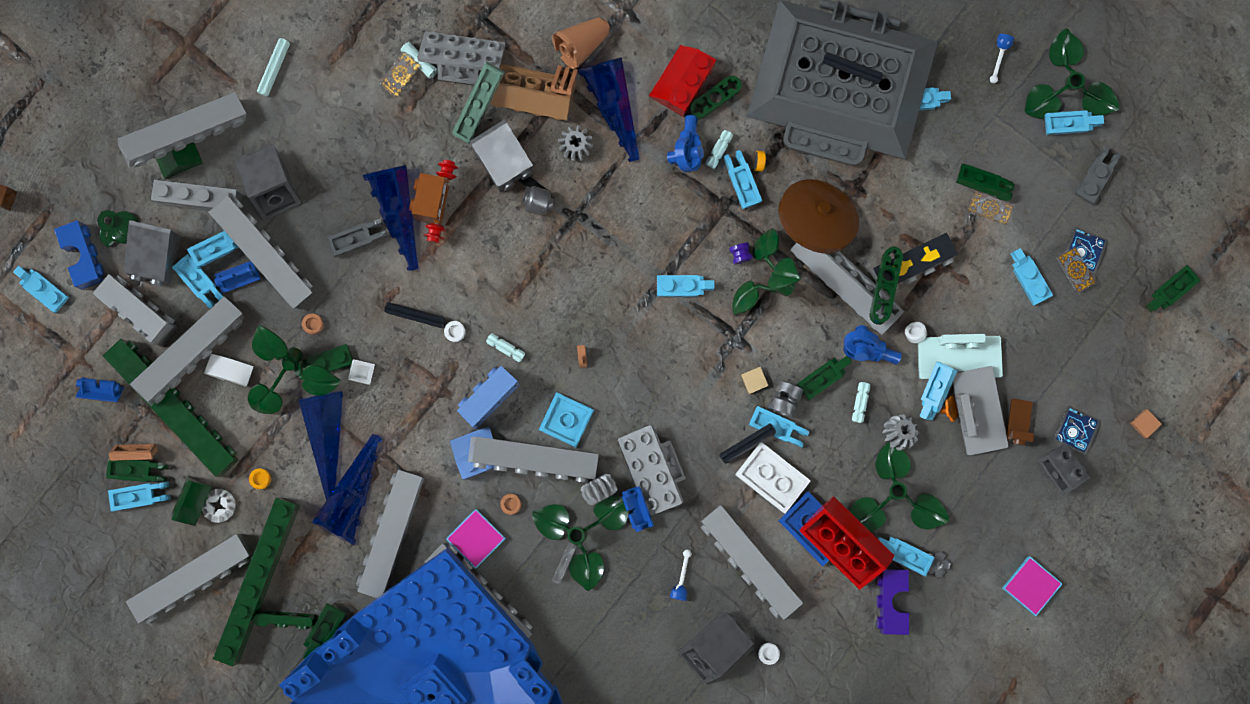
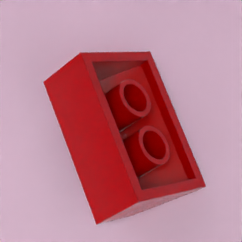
M680 45L649 94V97L684 117L713 71L716 59L699 49Z

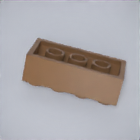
M501 63L500 69L505 73L493 96L491 105L510 108L517 112H529L536 116H548L556 120H567L577 79L575 80L571 95L555 93L551 91L554 74ZM560 76L557 88H559L563 76ZM567 77L564 89L568 88L571 78Z

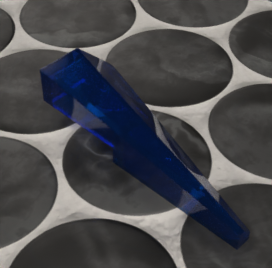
M622 57L578 70L579 75L583 76L588 84V91L592 92L598 103L596 105L611 131H615L620 140L618 142L620 147H624L629 155L628 161L639 160Z
M406 165L364 174V180L368 181L372 188L370 192L372 197H376L381 207L379 212L391 237L396 238L400 249H398L399 254L404 255L408 263L407 270L419 269L412 211H410L411 201Z
M343 391L298 400L327 503L335 501Z
M375 434L370 436L311 522L325 532L351 545L356 543L354 536L356 528L361 523V520H359L362 506H365L373 476L371 469L373 462L377 460L375 454L378 442L382 440L380 436Z

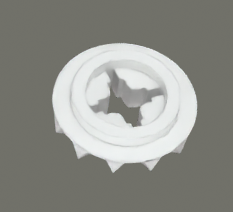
M224 489L210 491L202 509L204 517L211 522L218 523L228 520L235 511V500L232 494ZM220 500V504L226 509H218L215 512V507L210 503Z

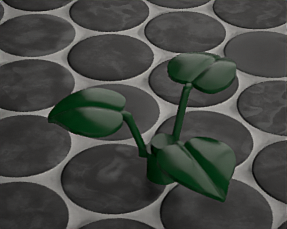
M1064 29L1055 37L1049 49V58L1055 66L1064 65L1065 69L1070 72V75L1065 79V86L1055 93L1046 84L1036 85L1029 91L1026 99L1025 113L1030 117L1045 118L1044 115L1046 113H1057L1061 107V101L1056 96L1066 89L1075 91L1081 88L1083 94H1085L1082 99V107L1084 111L1091 112L1092 116L1106 115L1119 110L1118 99L1108 85L1102 82H1093L1089 85L1088 91H1086L1084 75L1080 72H1075V70L1069 67V65H1075L1080 62L1084 55L1082 43L1069 29Z
M773 228L762 234L753 247L754 258L757 260L764 258L774 270L768 280V286L759 284L755 286L752 281L742 284L733 298L732 308L735 316L747 312L757 303L759 298L758 289L769 290L772 293L777 291L783 296H789L794 291V283L801 280L796 264L792 259L785 258L779 261L776 266L770 261L769 256L773 255L779 246V235Z
M262 325L257 327L252 340L253 352L259 358L266 361H271L274 358L276 360L282 359L283 369L270 389L264 384H257L250 389L248 403L254 411L263 414H274L281 409L283 404L282 398L273 391L286 370L292 371L298 367L299 378L304 380L302 387L312 395H326L340 384L341 379L322 366L313 364L305 367L303 370V361H301L303 354L301 350L295 347L288 349L286 343L277 334Z
M890 442L881 449L875 462V469L880 478H892L894 484L889 489V496L879 506L872 498H860L853 504L851 513L870 532L876 531L886 521V515L880 509L890 500L899 502L906 499L914 507L911 512V519L917 527L928 530L947 524L949 522L947 511L937 498L929 494H922L917 498L915 504L907 495L906 486L896 480V478H903L908 474L911 462L903 450L897 451L896 447L890 448Z
M609 496L596 503L594 514L599 520L584 528L578 526L570 529L566 525L570 520L569 513L563 506L558 504L547 505L532 512L533 521L543 536L551 540H559L563 537L564 530H566L568 540L573 544H577L582 550L583 554L575 555L570 561L569 571L572 578L586 591L593 589L600 581L604 572V562L602 557L596 552L587 554V550L582 543L587 539V531L601 522L607 530H618L625 525L629 510H626L621 498L622 496Z

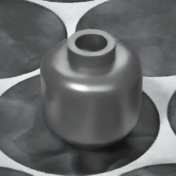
M532 186L529 190L526 189L522 199V205H524L527 212L541 216L547 210L551 211L554 203L549 190Z

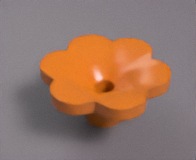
M953 395L946 399L945 405L940 410V413L946 414L951 422H955L956 418L959 417L957 403Z

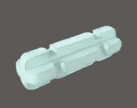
M727 130L722 132L720 139H718L711 152V156L706 161L708 167L716 168L719 162L718 159H721L728 146L727 143H730L733 137L731 132Z
M493 333L488 336L487 344L493 347L496 346V349L509 357L512 356L518 362L522 361L525 356L522 350L515 349V346L503 339H499Z
M859 383V393H857L854 406L855 412L852 416V421L863 423L865 415L863 413L866 412L869 397L867 393H869L871 386L869 383Z

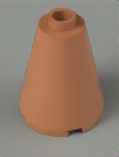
M597 17L557 31L552 35V42L556 52L558 50L561 51L563 56L560 58L568 67L575 69L609 35L610 26L605 19Z

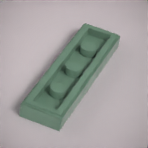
M485 62L452 132L454 136L470 144L469 141L474 138L505 72L489 62Z

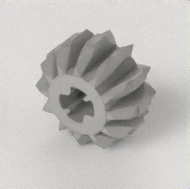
M570 126L568 127L569 134L562 131L561 134L564 138L558 139V143L562 144L559 147V151H565V158L571 154V161H575V156H578L579 160L582 161V154L589 156L590 152L588 149L593 148V144L589 143L592 140V136H586L588 133L587 129L580 132V126H577L576 131H573ZM573 140H576V142L579 143L578 147H575V145L572 143Z
M904 414L893 416L884 424L885 430L882 433L887 436L885 441L890 442V448L896 447L897 451L909 449L918 441L916 436L919 434V431L915 430L917 424L911 423L912 417L906 418Z
M604 474L581 487L582 496L589 505L608 498L618 490L610 474Z

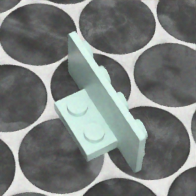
M985 334L942 335L940 337H926L922 342L917 343L919 379H930L937 361L958 370L957 372L992 366L995 378L1003 376L1000 336H985Z

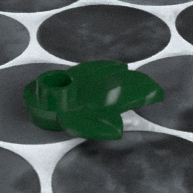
M106 210L101 212L97 219L98 225L101 228L99 232L101 242L107 247H110L114 241L127 244L129 221L138 222V219L126 211L115 213ZM106 217H111L112 223L107 225L105 224L104 219Z

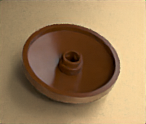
M814 179L795 182L788 187L780 199L778 212L783 228L796 243L808 250L825 254L839 252L853 241L858 232L859 218L853 203L840 189L827 182Z

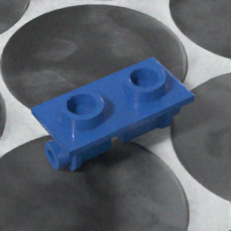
M251 261L217 273L214 279L216 286H219L222 294L261 280L257 267Z
M82 377L77 379L76 386L80 387L76 398L118 402L124 390V387H121V384L117 383V381L100 380L99 384H97V379Z
M640 486L623 491L621 498L626 510L632 509L633 512L628 515L632 529L639 532L654 526Z

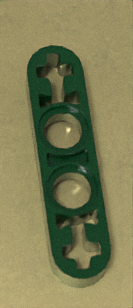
M893 246L889 247L882 255L869 317L876 325L884 324L890 318L903 260L902 251ZM893 253L896 259L892 262V265L889 266L891 262V256L889 255ZM884 271H889L893 274L892 281L884 278ZM881 290L888 292V300L880 298L879 292ZM882 305L884 307L882 308L881 314L884 316L880 319L879 315L876 313L880 310Z

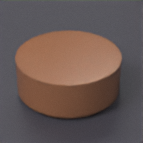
M311 313L303 318L302 328L308 334L316 335L323 330L324 322L319 315Z
M515 494L505 495L500 502L502 511L508 515L518 513L522 506L520 498Z

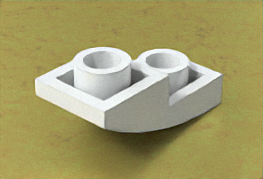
M211 354L204 374L246 387L253 366Z

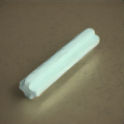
M280 38L276 44L257 89L260 95L268 96L290 46L289 41Z

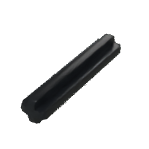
M826 52L823 58V64L876 84L880 83L883 76L882 72Z
M387 302L384 312L387 314L438 328H443L445 324V318L442 316Z
M769 423L720 454L721 460L725 464L729 463L775 435L776 429Z

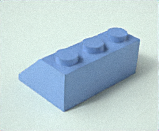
M502 366L499 368L494 367L487 375L489 378L484 383L479 382L472 390L474 394L470 398L466 396L458 404L460 408L457 412L475 429L520 386L519 382Z

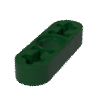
M736 76L726 77L692 102L690 114L697 116L698 120L707 117L740 92V79ZM728 82H730L731 84L736 83V90L730 88L726 91V95L728 96L725 97L723 91L728 87ZM712 93H719L721 101L718 103L712 102L710 95ZM704 99H706L708 105L703 108V113H695V106H703L705 104Z

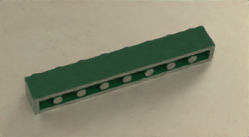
M120 339L102 356L130 385L152 364V361L146 355L141 356L137 351L139 348L133 341ZM176 387L174 389L170 388L164 393L165 397L158 404L154 403L152 406L148 404L215 477H222L239 461L235 456L237 452L230 445L226 446L221 441L223 437L216 430L212 431L207 426L209 422L202 415L198 416L193 411L195 407L188 400L184 401L179 396L181 392Z
M275 498L213 660L232 667L239 664L254 626V616L260 611L300 508L299 504L283 498Z

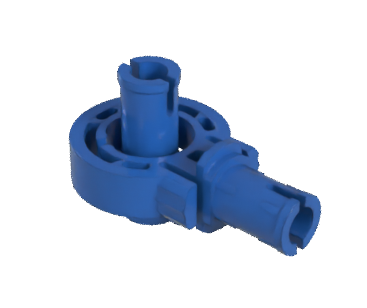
M687 115L685 117L684 131L680 132V139L676 141L675 151L667 153L668 162L671 165L677 163L679 168L685 173L697 171L701 165V158L704 157L700 136L696 133L698 117L694 115Z
M864 325L857 326L855 331L850 332L844 338L843 350L846 356L858 361L871 360L874 362L885 360L895 365L901 360V352L886 348V342L879 340L878 336L868 331V327Z

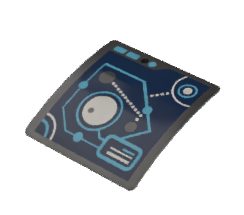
M1074 227L1065 253L1076 248L1081 258L1078 255H1068L1065 263L1070 264L1074 260L1082 261V263H1085L1087 271L1095 274L1108 240Z
M1067 406L1053 440L1061 444L1066 443L1069 448L1086 455L1101 421Z

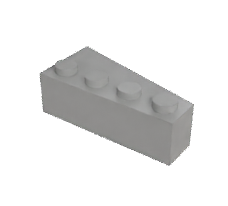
M108 274L93 294L110 309L118 311V316L129 324L133 323L134 326L132 328L144 335L146 340L163 347L178 329L173 324L175 320L166 313L162 315L158 312L159 307L149 300L147 303L143 300L142 297L144 295L135 288L132 290L126 286L128 282L121 276L117 275L114 277Z

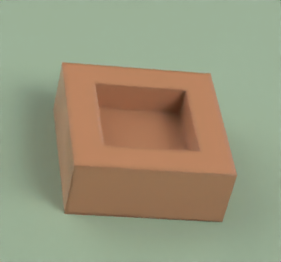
M1144 409L1130 423L1144 439L1148 438L1162 425L1148 409Z

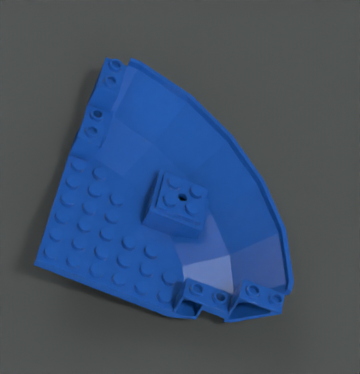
M448 547L353 615L338 628L332 638L312 651L279 684L284 694L293 700L290 704H563L557 686L555 684L552 685L541 673L543 661L532 642ZM428 694H433L435 698L429 697Z

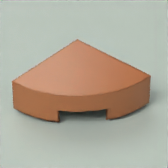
M579 345L577 346L579 368H587L586 346Z

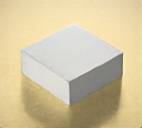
M353 359L348 380L370 385L375 364Z

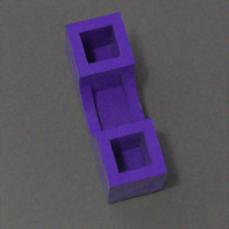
M886 569L876 577V585L880 586V595L876 597L877 608H880V616H877L876 620L877 629H880L882 634L909 635V613L898 612L892 606V598L896 593L909 591V570Z

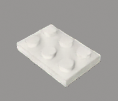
M762 442L758 444L735 474L784 514L810 482L807 477Z

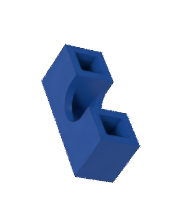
M77 220L55 228L54 231L61 249L67 252L74 249L80 251L78 263L68 267L74 287L82 290L101 283L104 280L103 275L105 271L102 264L98 263L96 258L98 251L95 245L91 244L89 238L91 231L89 227Z

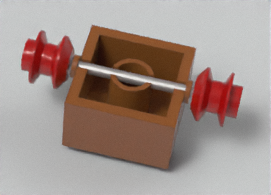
M443 160V162L438 163L441 167V171L436 172L438 176L420 173L419 179L416 178L414 183L416 195L415 199H411L410 211H412V215L418 222L429 223L425 225L429 231L423 236L427 237V241L432 243H439V240H444L440 235L441 232L446 231L442 226V220L449 190L448 183L449 180L457 177L453 174V171L458 169L455 162L450 160Z

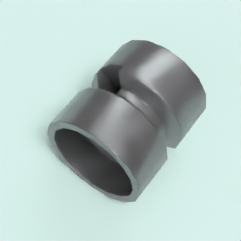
M778 381L774 391L776 396L772 397L768 409L793 418L797 409L795 403L800 401L803 389L783 381Z

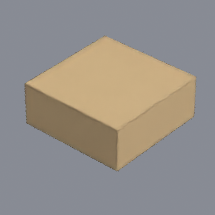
M761 367L741 374L748 394L768 387Z

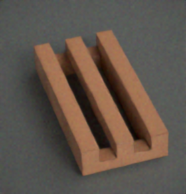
M558 65L551 84V91L571 95L578 69L575 68L573 71H570V67H566L565 70H562V66ZM560 75H563L560 86L557 88ZM569 76L571 79L568 88L564 89L567 77Z
M157 444L115 445L109 453V460L152 459L157 452Z

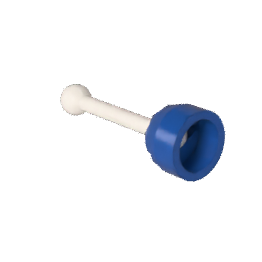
M1007 34L998 35L997 46L1000 49L993 76L990 77V82L993 84L998 81L997 74L1004 51L1010 49L1015 39L1013 36Z
M688 549L683 552L684 562L679 584L672 588L670 598L681 601L687 600V589L683 586L688 559L692 555Z

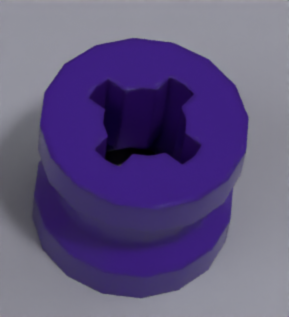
M748 242L729 248L730 253L734 257V265L753 259V255L749 252L750 245Z

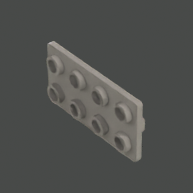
M426 31L417 61L437 64L438 80L475 85L485 62H489L500 69L505 43Z
M987 366L957 372L952 383L966 454L974 455L1008 448L993 367Z
M653 425L646 426L618 439L636 487L640 486L651 516L684 502L676 483L686 478L671 441L660 443Z

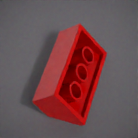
M834 496L822 505L799 530L859 590L886 570L895 556Z

